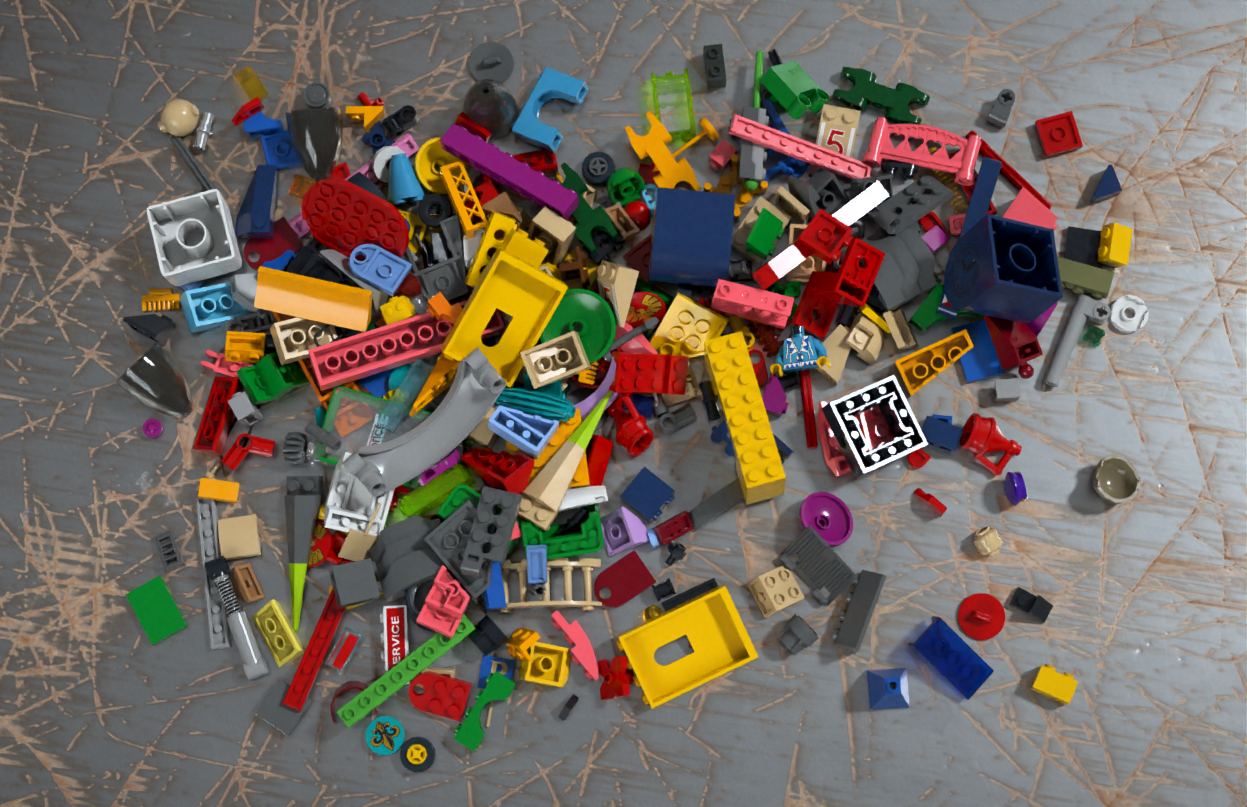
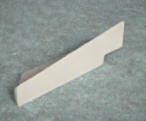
M606 487L568 488L559 512L608 501Z

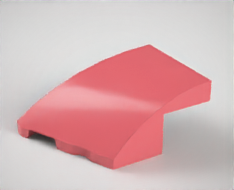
M443 565L434 580V584L416 623L452 639L464 615L470 596L460 587V584L456 579L454 580Z

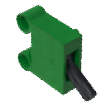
M770 50L768 55L773 67L769 68L760 79V82L771 92L772 95L769 98L771 103H775L778 100V103L794 119H800L807 109L815 114L819 113L823 108V104L829 101V95L813 81L795 60L783 63L778 50Z

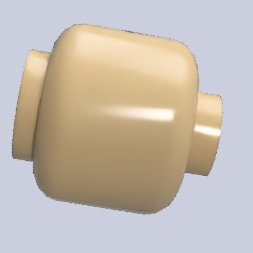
M986 526L975 533L976 536L973 541L981 555L992 557L1000 552L999 548L1003 542L994 528Z

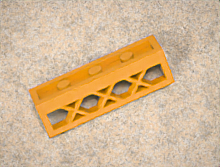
M462 160L440 167V173L466 238L470 239L474 237V231L486 227L487 219ZM459 167L461 170L459 178L451 175L450 170ZM459 183L468 186L466 193L458 191ZM466 199L474 201L473 209L464 206ZM473 215L481 217L482 222L472 225L471 218Z

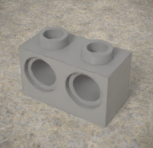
M245 391L235 393L231 397L232 399L228 400L238 421L248 428L264 419L257 405H253Z

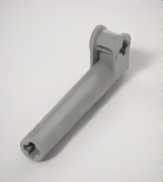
M1078 295L1043 380L1044 383L1058 387L1086 321L1089 320L1099 325L1106 323L1111 313L1110 307L1107 304L1096 301L1086 295ZM1100 311L1103 312L1102 317L1098 316Z

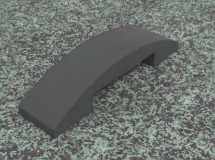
M739 478L688 512L695 531L744 499Z

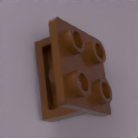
M576 246L578 261H563V264H559L563 281L581 278L583 289L587 290L590 280L588 269L584 270L587 267L585 253L580 251L579 246Z

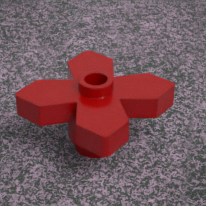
M613 657L612 661L611 659L599 660L598 672L604 678V682L600 687L601 700L614 699L615 695L616 697L629 696V685H632L634 682V673L628 669L627 657Z

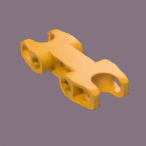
M651 111L646 113L651 123V130L647 135H637L629 125L624 128L639 158L642 160L649 155L659 169L660 173L653 177L658 187L674 189L678 182L686 181L691 184L695 191L701 189L696 180L695 173L685 157L676 162L665 144L673 139L665 126Z

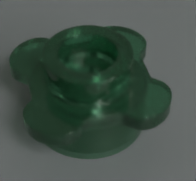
M1090 324L1087 327L1086 334L1083 335V340L1085 342L1089 341L1093 346L1097 347L1101 344L1100 340L1105 336V331Z

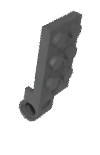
M483 486L461 565L462 574L482 579L487 568L486 559L504 563L522 495ZM497 505H501V514L494 515V507ZM495 524L497 531L494 534H489L488 527ZM487 543L491 544V551L484 554L482 551L483 546Z

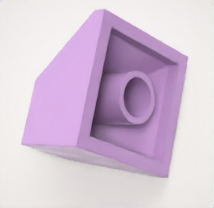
M621 507L601 518L603 540L609 557L650 541L644 522L625 507Z

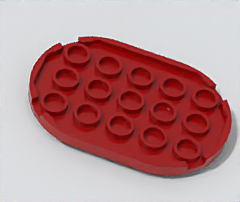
M340 178L319 180L308 189L303 197L302 217L310 228L309 232L315 239L330 249H334L350 258L352 251L356 247L363 244L377 245L399 258L406 252L409 244L407 224L396 207L386 200ZM357 255L355 257V259L358 261H364L366 259L363 255Z

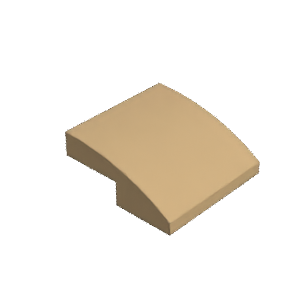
M898 310L894 313L888 311L883 314L898 349H910L919 346L904 311Z
M256 514L218 520L221 556L224 555L226 560L261 555L258 518Z

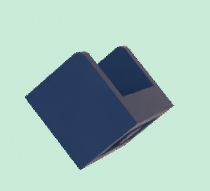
M927 416L921 430L928 445L954 454L964 429Z

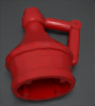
M619 393L617 399L607 408L608 414L613 416L615 420L616 442L625 447L629 455L638 456L651 445L654 433L648 428L646 418L639 415L630 399V393ZM623 402L626 405L630 414L622 410L621 405Z
M973 413L964 425L960 438V447L972 451L974 459L995 475H1001L1011 456H1018L1022 450V446L1017 441L1005 438L993 417L986 418ZM993 451H1005L997 465L993 464L983 455Z

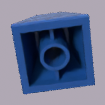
M906 668L867 670L870 710L910 707ZM889 684L893 686L894 690L890 689Z

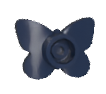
M381 121L374 124L370 130L371 133H366L362 137L364 144L372 146L373 155L382 147L391 146L395 143L394 140L384 136V126Z

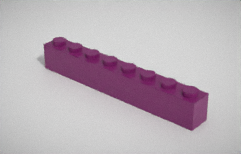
M452 124L440 140L444 151L540 207L544 208L546 206L550 210L555 211L557 215L566 221L579 205L578 195L574 190L562 187L558 181L550 180L541 171H535L527 163L517 161L510 153H504L496 145L486 143L478 135H472L463 126L459 127Z

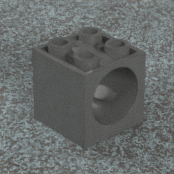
M371 558L334 566L329 570L338 609L374 601L380 597L382 588L380 581L376 582L375 574H377L376 563L371 561Z

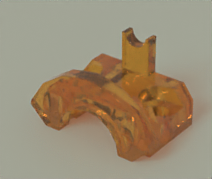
M295 174L288 195L303 199L308 189L317 181Z

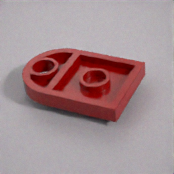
M423 672L412 680L408 691L409 699L421 711L461 722L472 683L435 672ZM417 684L422 685L424 692L421 694L416 693L414 686Z

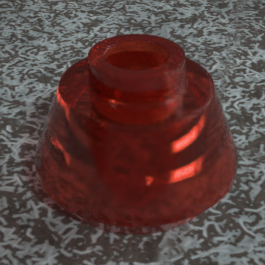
M408 273L399 286L398 291L401 295L411 298L421 295L422 286L412 273Z

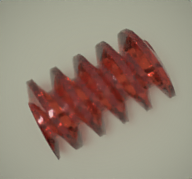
M755 321L747 325V328L751 327L750 333H756L754 338L759 340L758 345L764 346L762 351L768 352L767 358L778 353L780 346L784 344V340L778 341L781 334H773L777 329L776 327L770 329V325Z

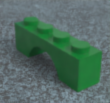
M495 671L494 674L492 672L489 674L485 681L487 686L484 691L480 689L475 697L477 702L474 707L470 706L464 715L466 720L463 724L459 723L454 731V734H456L454 739L473 752L478 749L486 736L481 725L483 709L492 701H507L517 686L516 682L498 671Z

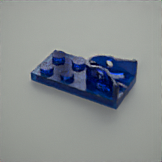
M933 616L929 627L914 643L909 642L908 646L914 648L965 699L969 700L994 670L940 617Z

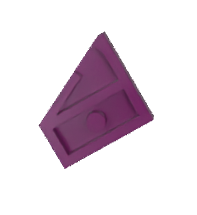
M452 450L443 459L421 473L418 479L421 485L424 486L447 468L451 469L457 465L460 457L458 450Z

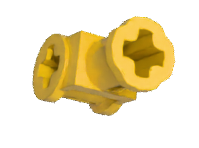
M729 317L727 324H730L733 332L742 331L744 339L749 341V345H746L749 352L754 348L755 344L753 334L749 332L741 318Z

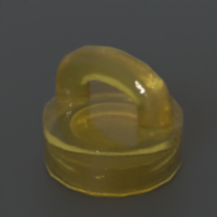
M651 605L643 610V617L647 621L663 612L657 605Z

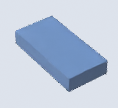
M526 545L528 584L548 583L546 545Z

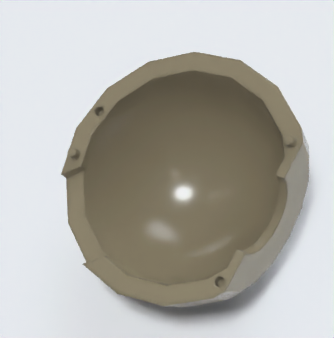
M1112 454L1103 457L1099 461L1093 476V487L1102 499L1110 503L1120 504L1132 500L1138 494L1141 487V477H1139L1136 468L1129 459L1122 455Z

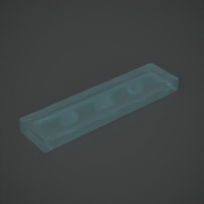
M416 358L377 421V425L395 433L434 368L431 365Z

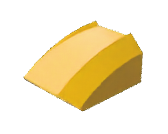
M535 642L526 650L532 660L529 662L521 660L520 680L556 687H563L566 684L571 663L569 648Z

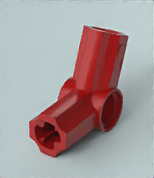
M242 433L236 438L235 443L221 462L235 471L248 453L272 458L275 441ZM244 438L250 440V445L246 448L240 446V442Z

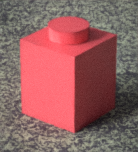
M722 139L710 153L709 165L717 171L724 172L731 164L732 155H737L738 150Z

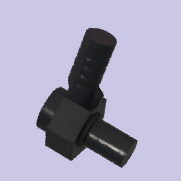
M674 541L666 544L670 552V556L665 561L667 565L672 566L676 559L682 560L686 555V547L681 543L677 542L675 544Z

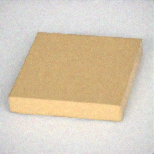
M781 186L777 190L776 203L797 222L806 224L810 210Z

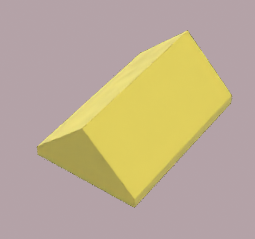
M271 600L252 616L278 667L284 666L305 653L300 640L278 601Z

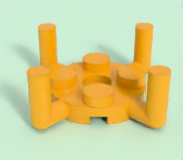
M734 154L731 157V172L720 178L717 187L711 188V184L706 182L703 192L732 194L730 189L734 186L739 187L741 192L735 195L734 221L737 222L740 220V209L750 203L754 194H765L768 189V182L762 181L761 185L754 191H748L744 188V185L737 184L738 155Z

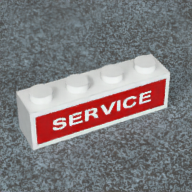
M406 605L383 606V611H380V621L384 623V631H381V642L384 643L385 650L381 651L382 662H385V670H382V676L410 655V623Z

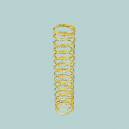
M933 147V148H936V149L930 151V153H932V152H934L935 150H937V147ZM951 178V179H949L948 181L943 182V183L945 184V183H947V182L953 180V178ZM965 204V205H963V206H961V207H959V208H955V206H954V209H957V210H958V209H960V208H962V207H964V206L967 207L968 205Z

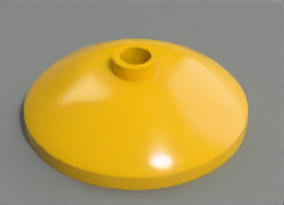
M434 138L425 142L417 151L414 161L415 173L419 182L427 190L436 194H448L441 178L440 167L460 161V159L442 149L440 142L442 138ZM462 161V163H463V165H464V167H465V169H466V167L468 166V164ZM435 164L438 166V171L434 168ZM458 167L450 170V173L459 178L461 170Z

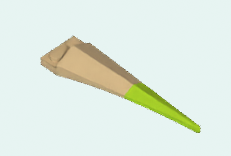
M609 391L524 490L518 516L529 522L531 521L532 524L544 531L548 530L559 512L579 463L612 395V391Z

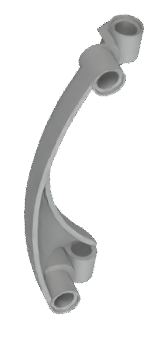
M476 347L459 362L450 390L441 404L427 419L398 438L381 444L360 447L342 462L343 465L353 476L358 478L374 497H378L408 482L443 459L473 431L505 389L506 381L489 363L487 357L480 349Z

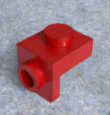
M337 530L332 535V546L326 559L330 563L340 565L344 558L338 557V554L347 535Z

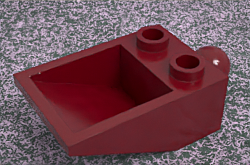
M983 315L1002 370L1020 365L1018 369L1020 377L1023 379L1031 378L1034 374V369L1030 364H1027V361L1043 355L1037 336L1026 323Z

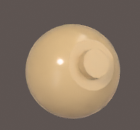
M172 100L163 107L161 119L157 120L158 127L164 134L169 132L174 136L189 135L198 124L199 110L196 105H192L187 100Z

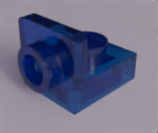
M631 394V401L639 415L644 416L646 419H652L654 399L636 397L635 394Z

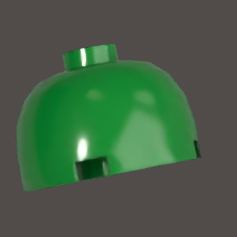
M623 167L617 169L607 180V193L615 204L620 202L621 205H627L629 202L636 201L640 197L639 193L645 190V182L642 177L631 168Z

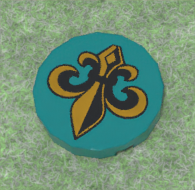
M381 716L375 718L369 724L365 738L367 745L373 752L388 756L401 749L405 739V731L403 725L397 719L391 716Z

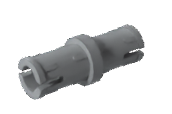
M202 113L199 127L196 129L197 135L193 145L195 150L205 151L208 136L211 135L210 129L214 115L211 113Z

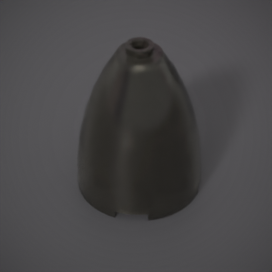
M483 79L473 84L464 98L463 112L473 122L492 133L489 140L507 136L512 132L513 123L519 117V108L515 96L506 85L494 79Z
M329 107V109L307 108L293 110L291 113L286 112L290 139L305 171L312 179H316V182L331 177L342 145V107Z
M158 343L149 348L117 380L119 386L128 394L160 413L178 418L184 416L186 418L193 411L191 408L194 405L192 395L183 373L170 354Z

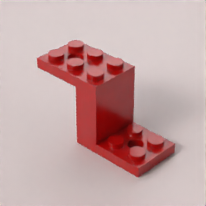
M853 237L838 273L812 271L791 324L803 326L805 331L820 339H824L838 304L864 307L885 253ZM861 258L864 260L862 268L859 267V260ZM814 309H816L818 313L815 319L812 317V311Z

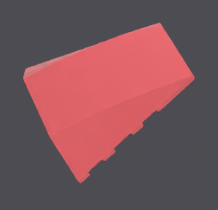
M820 401L817 419L819 437L825 462L838 477L851 471L822 411V408L829 403ZM872 407L854 415L859 422L858 426L864 438H867L869 448L865 452L894 439L879 407Z

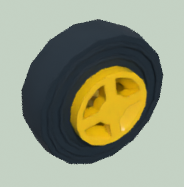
M422 737L408 739L400 750V760L403 766L409 771L416 773L429 769L434 763L436 756L432 743Z

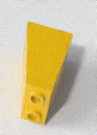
M520 228L518 231L511 229L499 248L539 268L549 251L544 247L545 243L537 238L533 241L528 238L529 234ZM485 269L483 270V272L481 273V275H480V276L478 277V279L476 280V282H475V284H474L475 287H476L478 281L480 280L482 274L484 273Z

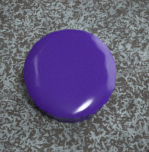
M1017 471L1014 473L1007 472L1004 487L1008 501L1013 505H1017L1020 501L1025 502L1028 500L1022 474Z

